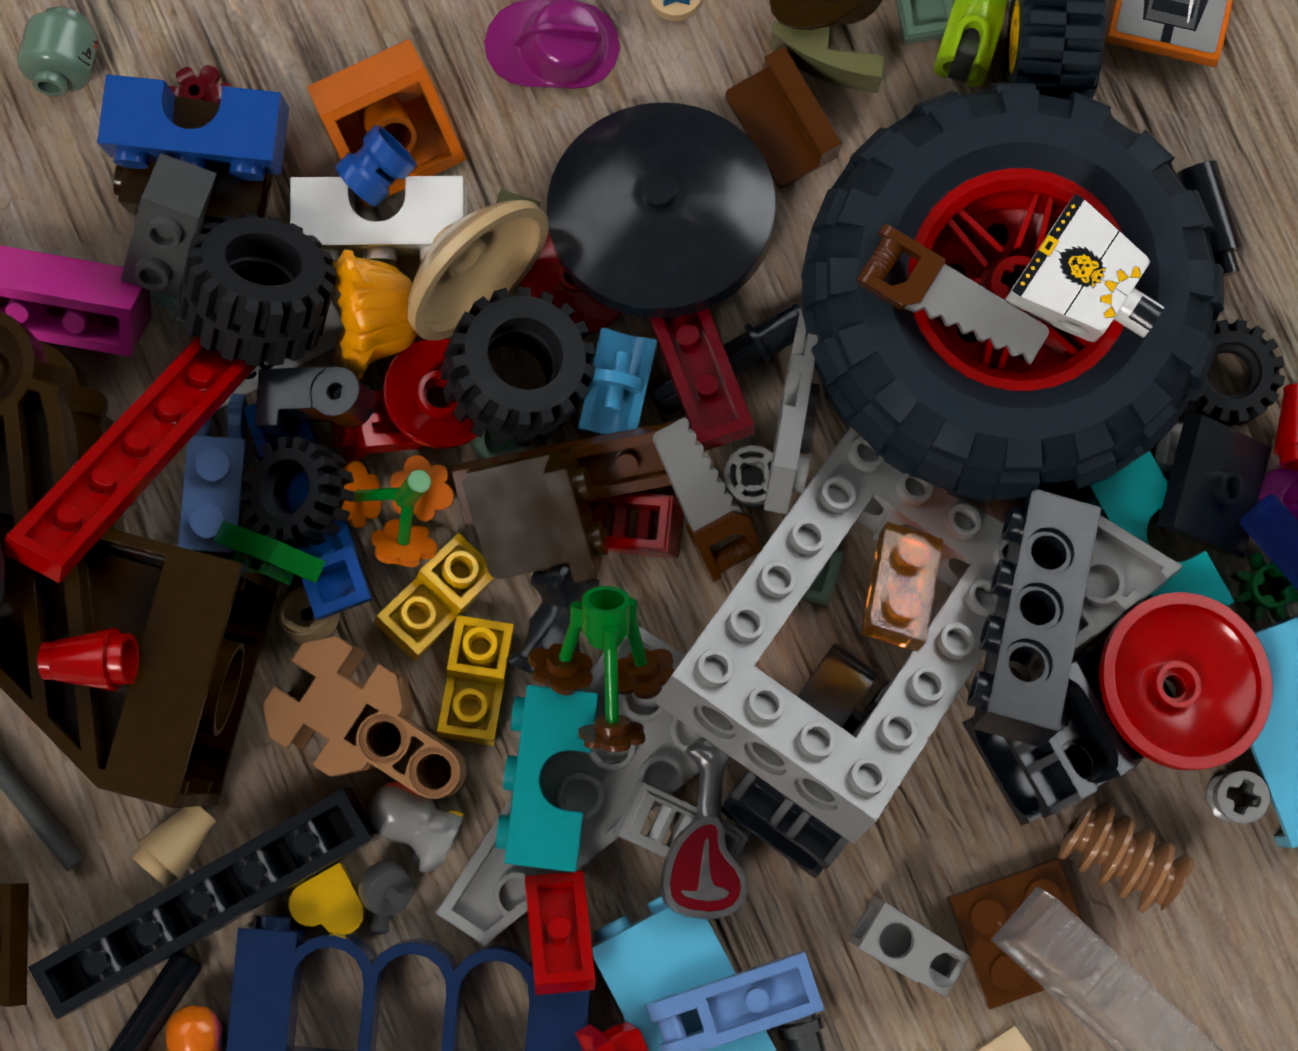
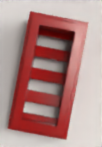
M628 493L589 502V504L593 505L592 515L594 522L601 521L604 531L608 506L615 507L612 537L606 536L608 552L665 558L679 557L684 512L678 498L675 496ZM631 509L639 510L636 539L628 538ZM655 512H660L657 539L652 540Z

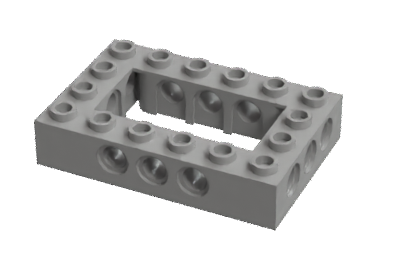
M850 427L673 672L654 703L854 844L877 821L985 651L979 649L981 631L987 616L995 614L998 599L997 595L990 593L991 581L998 561L1000 559L1006 560L1009 541L1001 538L1003 523L968 499L947 495L948 491L921 479L910 477L906 473H901L886 463L884 458L877 456L875 450ZM855 521H858L874 533L873 539L879 543L885 540L922 566L919 570L927 577L931 574L935 575L952 587V590L936 607L931 615L934 619L904 655L905 663L875 699L878 703L851 735L755 667V664ZM1031 552L1034 561L1040 566L1046 556L1039 552Z

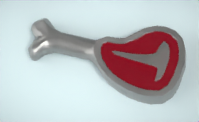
M695 742L687 747L686 754L695 761L700 772L697 814L693 821L674 839L668 850L661 872L660 892L663 902L672 912L685 917L709 920L726 917L735 913L741 907L747 894V879L741 866L726 849L725 828L720 816L723 774L733 758L715 745L708 747Z

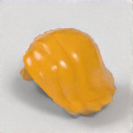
M344 250L332 265V267L336 268L337 282L335 287L341 294L337 302L342 310L341 321L344 325L340 333L336 335L337 342L334 360L337 367L347 368L361 379L370 363L400 353L415 341L417 333L408 321V297L412 282L391 264L372 259L358 258L354 256L352 250Z

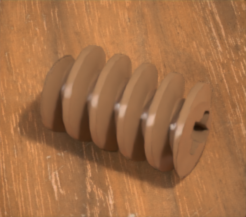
M1094 793L1082 805L1065 831L1058 857L1064 860L1078 850L1082 853L1078 866L1079 872L1085 873L1097 863L1102 866L1097 884L1103 887L1117 876L1121 879L1117 894L1118 898L1124 900L1137 890L1141 895L1136 910L1144 913L1155 903L1161 906L1160 910H1164L1173 902L1185 885L1193 868L1194 859L1184 854L1173 861L1175 849L1169 842L1164 841L1153 848L1155 834L1150 829L1144 828L1133 835L1135 820L1130 816L1125 815L1113 823L1115 806L1111 803L1105 802L1093 810L1096 799Z

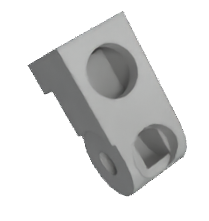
M874 895L847 940L860 950L914 982H920L946 998L970 956Z

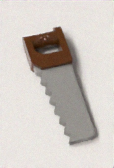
M882 225L877 233L881 240L856 279V282L861 287L899 310L908 309L916 313L924 309L929 319L941 317L946 327L957 324L962 334L974 332L979 342L990 339L995 349L998 350L1006 347L1010 356L1016 357L1022 354L1027 364L1030 365L1049 335V329L1046 325L944 264L945 258L892 226ZM902 252L918 261L906 282L894 286L884 282L894 262L897 261Z
M684 417L657 431L653 436V442L687 519L686 529L708 578L714 583L722 578L721 573L760 553L762 547L749 516L735 501H732L733 496L725 489L726 484L724 481L718 478L717 469L710 465V457L703 453V445L696 441L697 435L692 429H688L689 421ZM732 534L741 535L735 541L713 552L709 548Z

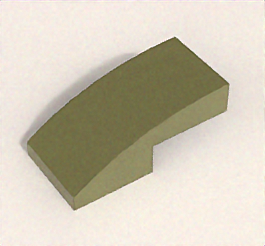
M773 21L769 49L774 52L785 46L799 70L838 86L871 93L878 92L883 75L885 55L828 49L830 27L814 30H796L780 24L779 21Z

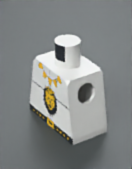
M1077 194L1067 204L1005 299V301L1031 317L1091 342H1096L1104 334L1113 319L1144 338L1164 309V306L1134 288L1150 263L1148 257L1085 199Z

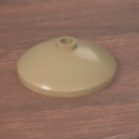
M510 200L474 211L443 228L436 235L432 246L423 257L409 293L408 321L416 333L426 340L449 338L453 335L465 311L469 313L473 303L482 296L489 301L495 290L506 288L510 295L529 273L545 245L549 230V221L546 214L531 201Z

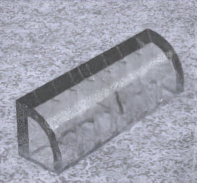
M1038 886L991 939L1113 1051H1223L1062 902Z

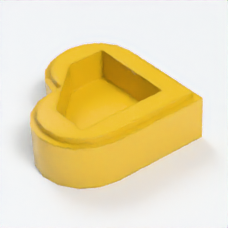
M343 862L303 882L293 890L289 898L291 916L296 922L304 926L314 927L322 924L332 934L347 935L355 932L365 920L366 908Z

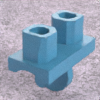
M601 327L596 355L593 361V366H596L594 378L589 384V391L585 396L578 427L580 431L605 435L639 427L658 340L627 335Z

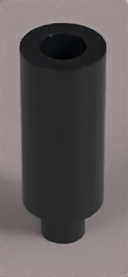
M1212 160L1198 163L1179 171L1177 176L1185 188L1199 192L1215 228L1210 233V243L1215 264L1222 266L1224 277L1239 272L1240 268L1235 252L1241 250L1243 245L1217 161Z

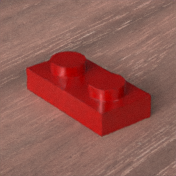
M584 871L524 876L535 995L595 990L596 978Z

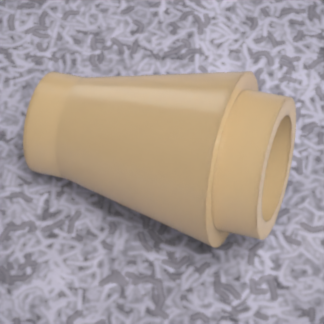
M200 806L183 807L136 843L140 847L131 858L167 888L175 877L179 880L182 879L209 830L217 821Z

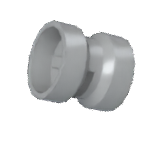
M754 445L741 447L730 455L725 464L723 481L726 484L725 489L733 496L732 501H735L742 508L754 509L765 504L773 453L764 447Z

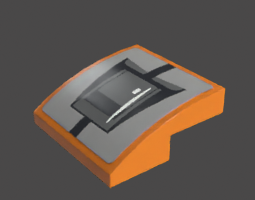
M1112 0L1106 43L1216 68L1220 59L1233 0Z

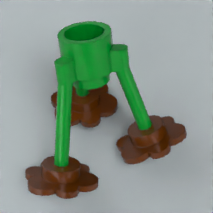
M613 586L594 587L586 591L582 602H572L570 605V624L563 645L552 644L549 649L535 648L530 651L528 661L534 668L532 675L535 681L541 684H549L551 689L558 694L572 695L577 691L578 687L587 688L591 686L593 676L590 673L592 667L591 659L586 654L575 651L581 630L591 646L603 649L605 715L595 719L594 724L580 727L578 729V736L583 740L584 746L587 748H602L609 752H622L628 750L631 745L643 744L646 741L643 724L630 721L628 717L619 715L618 693L629 695L634 692L635 696L640 699L656 697L661 692L662 685H665L673 674L674 669L672 665L674 661L672 653L666 649L659 648L650 651L644 648L636 618L637 600L630 597L621 588ZM628 636L631 652L627 657L618 659L617 647Z

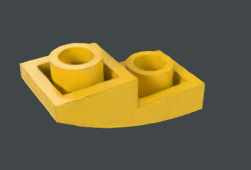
M457 533L419 570L416 578L376 616L373 623L415 662L456 621L457 615L461 616L495 578L489 574L484 556L460 533Z
M457 615L446 669L447 681L437 727V736L439 738L495 746L509 665L506 660L511 652L514 624Z

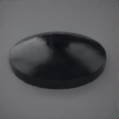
M670 102L648 103L619 110L598 120L584 130L570 144L560 158L549 184L547 217L552 245L560 264L573 282L597 302L625 314L647 318H673L690 315L713 307L733 295L749 281L763 262L772 241L776 220V198L773 179L763 155L752 140L736 125L711 111L696 106Z

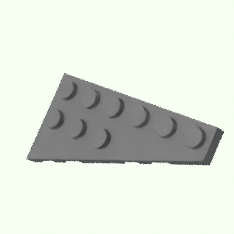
M639 626L644 648L650 651L659 648L670 651L674 661L672 668L675 671L685 655ZM628 636L617 647L618 659L627 657L631 652ZM604 653L591 671L593 676L591 686L580 688L579 690L599 694L596 719L605 715ZM634 692L629 695L618 693L619 715L626 716L630 721L639 722L644 726L646 741L643 744L631 745L628 750L622 752H609L602 748L592 749V753L565 751L551 758L543 770L542 787L545 795L553 804L563 809L585 811L577 870L619 837L613 834L638 780L671 795L699 772L695 761L686 754L687 747L695 742L708 747L713 746L711 742L654 703L657 696L651 699H640L635 696ZM513 794L500 814L510 815ZM655 801L651 810H653L660 803ZM499 816L436 912L438 916L484 946L527 912L524 876L568 872L504 864L506 850L495 849Z

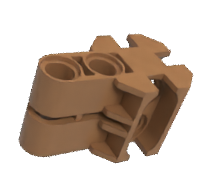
M337 636L302 643L291 661L316 678L303 697L293 690H290L287 694L276 686L273 687L263 702L268 734L271 739L286 749L293 744L304 750L314 733L318 732L327 738L328 741L312 766L329 777L349 776L378 768L416 794L428 799L447 798L459 793L464 788L469 777V766L465 757L457 749L410 719L414 713L408 679L391 668L388 670L378 664L365 685L353 679L352 676L367 653ZM393 723L400 731L401 744L394 754L387 756L379 748L378 736L386 725ZM438 755L444 756L451 766L450 780L440 789L432 786L426 777L428 762Z

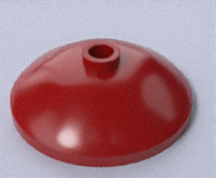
M1173 592L1154 596L1141 602L1124 614L1115 624L1104 644L1099 666V681L1103 703L1111 722L1119 734L1134 750L1147 759L1176 770H1206L1223 765L1243 754L1255 742L1263 730L1272 702L1273 685L1269 662L1254 631L1237 613L1224 604L1203 595L1187 592ZM1165 679L1171 681L1175 686L1176 695L1174 698L1168 696L1164 691L1163 682Z

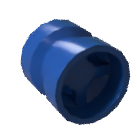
M375 125L363 137V146L356 153H347L335 165L338 174L361 199L374 207H377L389 195V186L396 179H405L417 167L415 160L404 146L379 125Z

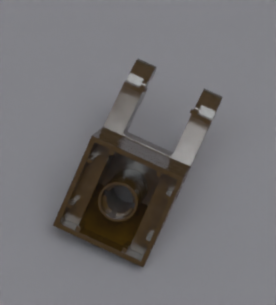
M0 311V543L4 552L6 535L113 425L114 421L106 416L108 409L107 397L99 391L89 389L85 374L71 358L60 350L38 341L26 326ZM123 514L60 583L3 553L6 585L0 613V688L97 788L170 808L218 805L280 582L239 562L125 533ZM116 627L121 633L133 634L137 641L139 649L137 678L133 684H124L117 691L57 682L55 680H43L38 671V651L43 642H54L55 640Z

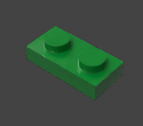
M224 520L214 539V542L234 550L231 561L242 563L287 585H291L294 575L317 583L325 561L285 543Z

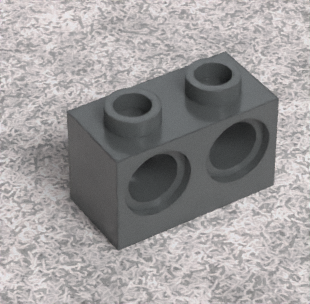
M160 153L141 197L121 276L122 281L177 299L182 285L188 249L194 235L201 232L217 173Z

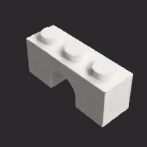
M407 176L405 178V200L403 206L396 215L379 222L365 220L356 214L355 192L341 177L290 178V224L293 223L303 228L305 235H314L322 243L320 249L329 251L333 258V263L337 261L344 250H352L356 257L377 260L387 264L397 263V256H420L421 262L432 246L436 235L446 226L455 223L467 215V187L463 176Z

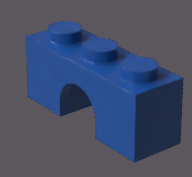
M106 74L97 143L109 157L114 158L113 162L115 164L133 169H147L149 161L157 162L161 153L207 169V167L227 169L230 176L242 180L261 181L264 180V174L281 175L289 107L281 92L222 86L220 107L213 120L200 128L185 129L174 124L173 113L176 96L164 80Z

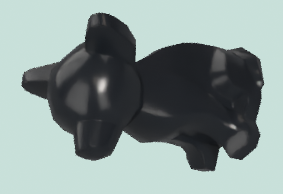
M569 564L552 567L548 571H535L531 577V585L540 594L542 603L529 620V629L524 646L517 653L508 654L506 662L533 674L534 668L528 661L530 651L535 648L549 649L552 644L563 645L570 624L571 603L575 601L582 602L586 591L599 586V579L574 583ZM580 636L575 647V651L578 652L581 651Z

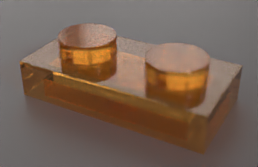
M887 522L879 533L861 635L916 652L920 651L927 642L943 539L891 522Z

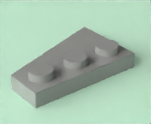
M800 310L781 398L764 510L787 514L792 491L804 492L810 458L799 456V454L809 455L815 420L806 419V417H815L821 385L812 383L815 358L811 349L818 344V336L808 334L806 339V328L802 310Z
M1101 515L1074 653L1176 576L1183 567ZM1046 557L1040 567L1052 570L1051 562ZM1020 606L1021 613L1028 622L1042 625L1041 618L1034 609L1028 606ZM1009 661L1010 666L1031 678L1028 669L1023 664Z

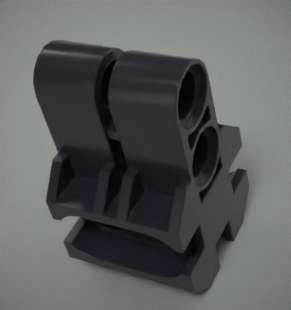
M1107 638L1073 658L1059 732L1042 748L972 729L974 714L962 722L1021 826L1034 821L1040 816L1045 818L1054 815L1096 792L1099 785L1122 776L1135 768L1144 758L1119 734L1111 722L1102 700L1099 666ZM1164 681L1163 688L1165 693L1174 698L1170 688Z
M834 643L797 696L853 735L878 704L875 699L889 683V680L882 685L864 712L861 713L856 707L878 673ZM749 769L740 777L721 805V812L813 878L819 876L823 869L826 870L830 867L849 842Z

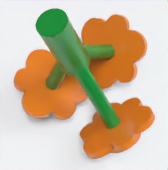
M414 455L406 460L403 471H397L391 476L390 484L392 488H379L377 476L375 474H368L363 463L359 461L347 463L344 470L352 472L354 482L344 485V489L355 493L354 502L344 501L342 509L351 512L347 520L352 528H362L366 524L367 519L378 517L382 507L381 501L392 500L394 510L400 514V519L387 521L384 525V530H376L372 533L371 542L376 546L375 557L383 563L406 567L419 565L420 559L433 558L437 554L438 545L433 539L429 538V530L421 525L412 526L413 514L421 521H429L435 517L436 510H445L453 504L455 493L453 488L446 483L449 478L448 469L441 464L432 466L429 459L425 456Z

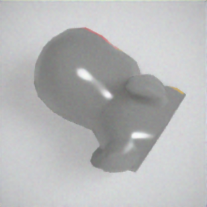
M400 782L386 783L378 788L372 797L367 811L368 822L373 831L390 841L408 844L415 851L412 862L420 864L419 871L430 872L437 867H442L465 815L456 810L444 812L436 809L432 799L416 794Z

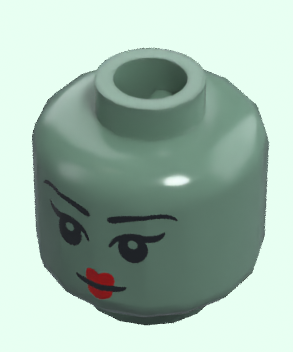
M64 7L48 8L45 12L33 15L26 23L17 56L18 68L27 79L32 81V86L45 95L58 97L65 95L66 92L80 90L91 79L98 51V36L89 25L88 20L79 12Z

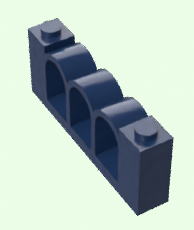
M255 915V925L247 924L238 928L226 1051H350L295 1046L300 981L305 961L313 951L329 947L348 953L356 960L362 971L363 998L358 1051H376L381 986L385 970L393 959L409 954L427 957L439 967L445 978L446 1003L441 1051H458L462 992L466 976L475 966L489 961H500L512 965L522 974L528 985L529 1010L525 1051H582L575 1032L588 1025L591 990L535 995L532 960L519 949L502 944L484 946L469 954L458 966L449 951L439 943L423 938L402 940L376 957L370 946L359 937L350 934L323 933L304 943L305 929L290 928L291 917Z

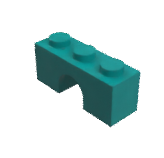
M1148 451L1106 480H1101L1079 489L1083 498L1078 501L1102 507L1101 516L1150 545L1147 538V527L1153 514L1162 508L1168 482L1151 452ZM1206 551L1193 555L1182 562H1177L1183 566L1180 572L1143 600L1145 601L1166 593L1187 592L1209 597L1225 606L1235 602Z
M527 685L525 697L515 696L511 731L521 732L518 756L507 755L503 780V790L513 791L510 815H499L495 849L506 850L504 864L568 872L577 871L585 811L563 809L553 804L544 793L542 774L549 760L559 753L565 751L592 753V748L585 747L583 740L579 738L578 729L595 723L599 701L598 693L576 691L572 695H561L554 692L551 687Z

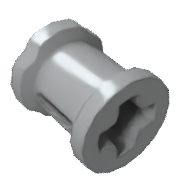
M1242 770L1224 771L1219 776L1210 779L1205 788L1204 799L1210 808L1211 814L1219 820L1247 824L1257 821L1266 813L1270 803V793L1268 785L1264 780L1253 772ZM1229 788H1239V792L1247 796L1245 806H1235V802L1226 797L1227 790Z

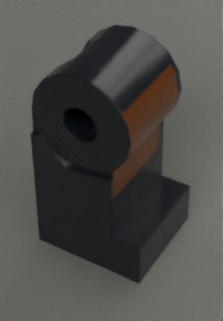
M319 366L259 369L255 426L274 439L285 436L294 439V436L297 437L298 423L333 421L342 428L352 429L360 427L369 420L374 412L376 404L375 394L368 384L343 367Z

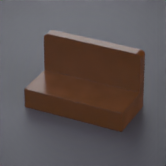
M785 46L765 56L762 71L726 91L725 98L747 136L763 155L777 187L784 188L838 158L842 142Z

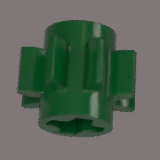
M1259 552L1248 556V563L1252 570L1248 572L1238 570L1230 575L1234 581L1240 583L1239 594L1233 597L1235 602L1232 604L1244 602L1246 606L1251 608L1249 613V621L1251 622L1259 621L1264 616L1266 610H1269L1271 617L1276 622L1286 620L1287 612L1284 605L1287 603L1298 604V593H1296L1295 585L1272 559L1266 565L1263 556ZM1279 553L1276 556L1279 559L1284 553ZM1298 571L1292 572L1294 577L1298 580ZM1274 579L1277 589L1273 590L1270 595L1261 596L1257 586L1264 583L1265 580Z

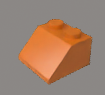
M410 39L307 86L308 92L340 159L347 153H356L363 146V137L375 125H379L395 137L415 160L417 167L408 176H434L466 160L428 72ZM396 179L389 186V195L387 197L404 190L405 179ZM360 198L364 208L370 206V204Z

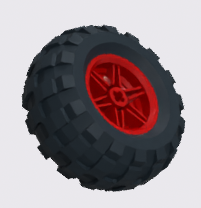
M991 83L987 90L960 96L958 92L951 90L914 105L912 111L907 116L890 127L879 128L851 155L843 172L832 188L827 190L810 232L801 274L802 316L806 328L805 337L807 339L808 334L818 336V344L811 349L815 358V366L825 388L824 395L846 428L852 427L875 450L877 456L884 458L886 463L901 473H906L910 477L921 479L948 491L947 495L985 503L991 500H1023L1032 488L1059 496H1067L1091 484L1106 480L1150 451L1179 422L1178 417L1192 396L1202 387L1217 350L1213 339L1219 313L1224 310V269L1220 264H1215L1210 243V233L1215 228L1197 190H1187L1174 172L1171 162L1175 157L1146 129L1141 134H1138L1113 119L1109 115L1111 106L1074 91L1070 97L1055 98L1054 95L1039 94V90H1036V85L1033 83ZM1077 194L1085 199L1148 257L1150 263L1134 288L1164 306V309L1144 338L1114 319L1096 342L1084 340L1038 320L1048 327L1049 335L1029 365L1025 359L1018 356H1010L1006 347L998 350L995 349L990 339L983 342L978 340L974 342L963 341L958 335L957 324L946 327L941 317L929 319L924 309L916 313L908 309L899 310L861 287L856 282V279L881 240L877 233L883 224H887L945 258L944 264L959 266L967 278L1005 300L1009 294V287L1006 285L1010 277L1019 279L1067 204ZM1000 225L1006 230L1007 242L1004 246H1001L986 232L989 227ZM902 252L897 261L894 262L884 282L891 286L906 282L918 261Z

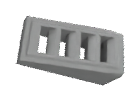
M638 780L613 834L666 858L674 839L695 818L697 807ZM657 801L661 803V806L648 834L644 835L640 832L654 802ZM678 811L681 813L667 844H664L662 841ZM721 819L725 828L726 849L738 861L749 833Z

